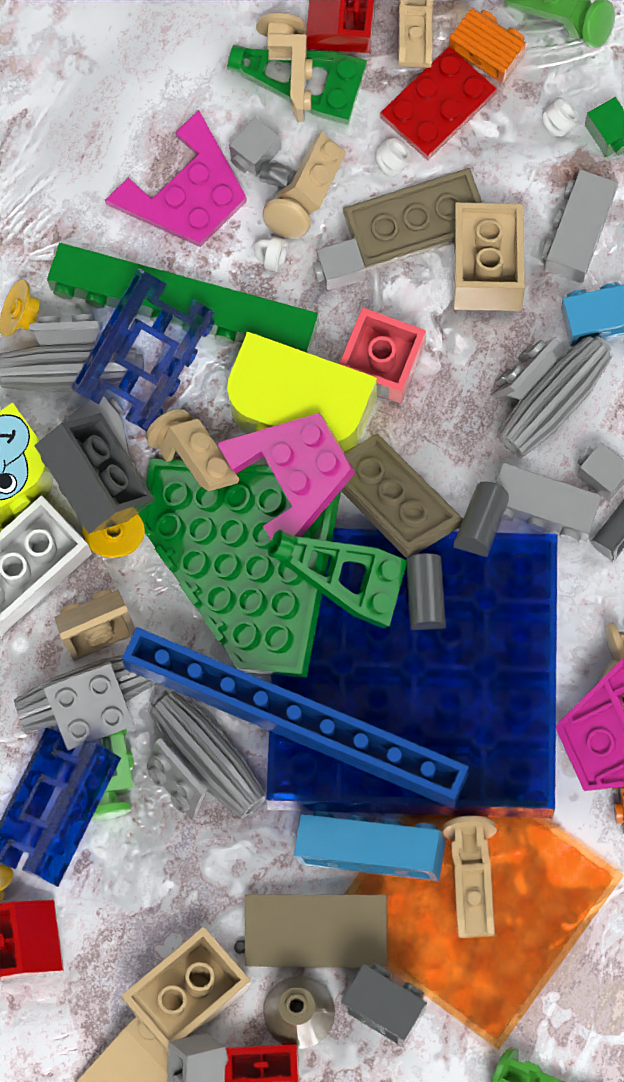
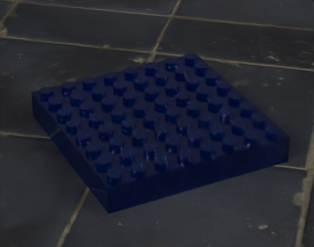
M334 528L332 542L378 548L404 560L407 559L378 529ZM453 531L418 552L417 554H436L441 557L446 628L410 630L406 567L389 627L381 628L352 616L322 593L307 678L271 675V683L469 766L468 777L454 809L269 731L266 791L268 810L553 818L555 812L558 534L496 533L488 557L454 548V541L458 532ZM329 555V560H328V565H327V570H326V576H325V577H327L328 569H329L330 562H331V559H332V557H331L330 555ZM344 562L339 582L353 594H359L366 568L360 563Z

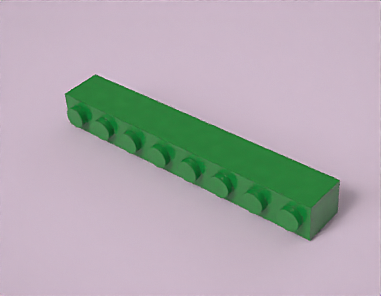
M60 242L47 277L50 290L60 298L71 300L73 297L84 299L88 305L96 308H105V305L117 308V311L125 316L137 317V314L150 317V321L162 326H169L170 323L182 326L184 331L194 335H201L202 332L215 335L214 337L218 341L227 344H233L234 341L243 343L246 333L250 332L310 354L319 327V313Z

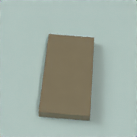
M470 167L344 207L343 214L352 239H356L365 271L453 244L455 239V203H482Z
M378 433L344 452L356 473L342 488L341 492L406 558L417 554L460 528L463 518Z
M245 894V967L361 968L365 964L371 968L373 963L383 968L388 967V895Z

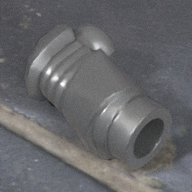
M263 162L260 170V182L286 187L292 183L297 171L279 162Z

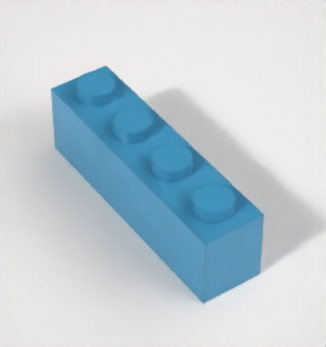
M612 282L601 286L600 290L587 292L584 289L570 292L567 294V297L562 299L561 312L570 346H575L587 336L593 337V339L596 336L606 339L624 335V284L620 285L619 282Z
M314 811L312 815L301 814L294 857L301 865L439 881L446 839L441 831L437 830V827L432 824L417 823L416 827L402 826L401 822L392 819H382L381 823L368 822V819L362 816L348 815L347 819L334 818L332 814L327 812Z

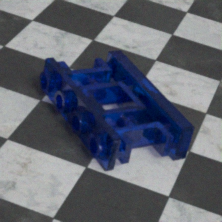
M138 268L71 388L97 404L101 402L107 390L132 403V406L125 419L147 431L149 426L159 416L163 415L164 409L161 407L167 396L172 397L177 391L181 379L178 377L184 366L189 367L194 361L198 349L195 347L201 336L206 337L211 331L215 322L212 318L215 311L192 299L183 314L159 300L167 284ZM145 298L162 309L152 327L137 318L134 319ZM174 316L191 325L181 344L164 334ZM141 329L167 344L151 373L125 360ZM111 358L117 364L128 369L118 387L103 378L100 379ZM139 377L157 385L147 404L130 394Z
M46 728L0 819V863L16 869L23 853L29 855L22 870L40 880L42 879L51 885L59 887L121 757L92 741H85L78 756H74L72 754L75 748L67 750L61 732L58 733L51 728ZM54 790L60 791L46 821L41 820L40 818Z

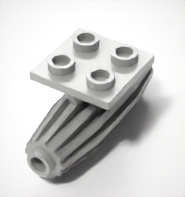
M92 314L72 315V322H61V317L58 316L37 317L38 323H30L29 329L33 332L40 345L0 353L1 388L35 392L100 390L137 382L138 375H144L143 354H137L136 348L95 343L100 330H103V323L95 321Z
M587 336L557 360L553 349L560 341L556 337L545 342L540 339L534 346L530 344L518 356L517 359L521 362L520 364H517L512 370L510 368L507 369L496 380L495 384L499 387L491 394L495 399L507 396L519 400L497 434L500 443L513 455L523 458L549 438L591 393L612 359L610 355L611 347L604 339L596 336L594 339Z
M123 655L105 658L50 678L15 698L14 703L25 732L58 726L67 750H71L133 727L134 722L126 701L158 683L125 670L122 661Z
M165 690L151 701L150 704L153 708L150 711V715L169 747L161 738L155 741L147 764L148 774L157 786H163L171 795L170 799L179 812H186L191 819L196 817L207 791L240 819L247 817L265 801L267 794L245 758L208 716L177 691L168 693Z

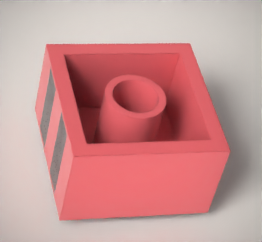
M362 307L339 364L377 377V395L402 404L426 344V330Z

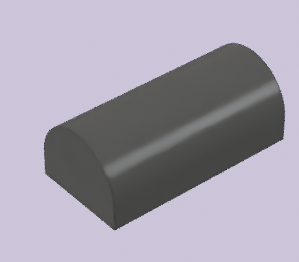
M487 481L476 485L455 538L454 548L488 557L509 501V494L502 486Z
M624 499L591 540L593 547L612 562L624 550Z
M417 554L406 559L410 630L446 628L441 557L436 554Z

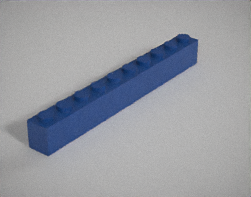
M136 627L122 657L125 670L450 808L454 809L468 777L469 766L139 627Z

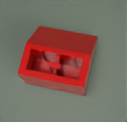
M309 0L306 29L307 49L371 54L376 0Z
M39 900L1 903L0 982L63 972L64 967L55 901Z
M297 1044L225 1048L227 1052L225 1082H300Z

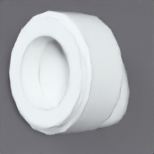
M563 99L554 100L542 114L544 126L552 135L557 137L564 136L579 123L577 112Z
M388 138L376 151V162L379 168L389 176L397 175L411 163V154L408 148L395 138Z
M273 237L271 240L261 239L256 242L254 246L255 257L264 264L265 269L273 272H278L282 269L288 250L286 240ZM262 248H267L265 255L262 252Z

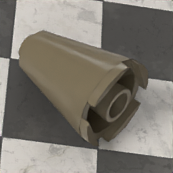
M304 976L290 977L276 984L269 992L264 1004V1021L269 1033L276 1041L282 1045L297 1044L298 1049H306L319 1044L328 1035L335 1019V1006L329 991L320 982ZM296 1002L304 1003V1008L299 1013H294L290 1010V1007Z

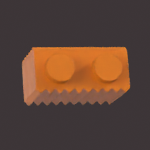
M473 7L449 37V46L473 66L493 77L494 80H498L500 84L506 81L526 54L527 43L519 31L514 28L506 30L497 24V19L486 10L479 12Z

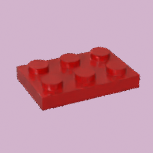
M449 46L432 62L431 68H426L380 112V118L428 161L497 94V88Z

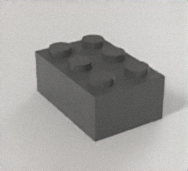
M102 413L61 423L34 445L41 456L43 464L50 470L59 485L60 492L67 498L77 515L79 523L86 529L88 534L129 521L155 500Z
M373 963L371 968L363 964L340 1002L342 1011L404 1048L426 1011L427 1002L423 1000L424 992L407 982L404 983L403 987L391 980L393 974L376 963Z

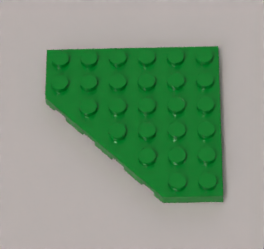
M150 459L145 485L155 500L139 512V516L144 523L145 535L154 545L164 564L174 574L191 603L198 609L217 641L222 644L229 654V658L238 670L249 673L307 678L322 593L279 562V560L268 555V546L271 539L263 526L292 507L270 466L249 465L237 473L239 477L237 484L207 491L198 484L183 460L166 462L164 459ZM341 491L304 533L302 538L332 542ZM312 551L308 564L309 568L325 577L329 555Z

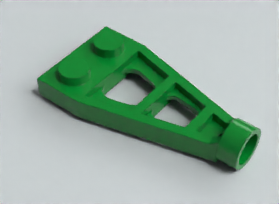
M235 44L232 46L227 64L228 71L240 73L241 76L291 102V74L288 82L282 83L269 78L265 72L270 62L286 63L292 66V60H269V50L249 49ZM307 51V59H313V68L324 69L328 73L323 93L317 96L312 95L311 111H306L320 118L349 125L367 67V60L337 52ZM246 59L250 60L248 66L244 65Z
M282 530L275 532L268 546V555L279 560V562L352 616L381 628L390 626L406 567V560L378 548L296 537ZM312 551L328 554L332 557L327 577L309 568L308 564ZM344 562L360 563L366 568L359 594H353L339 582Z

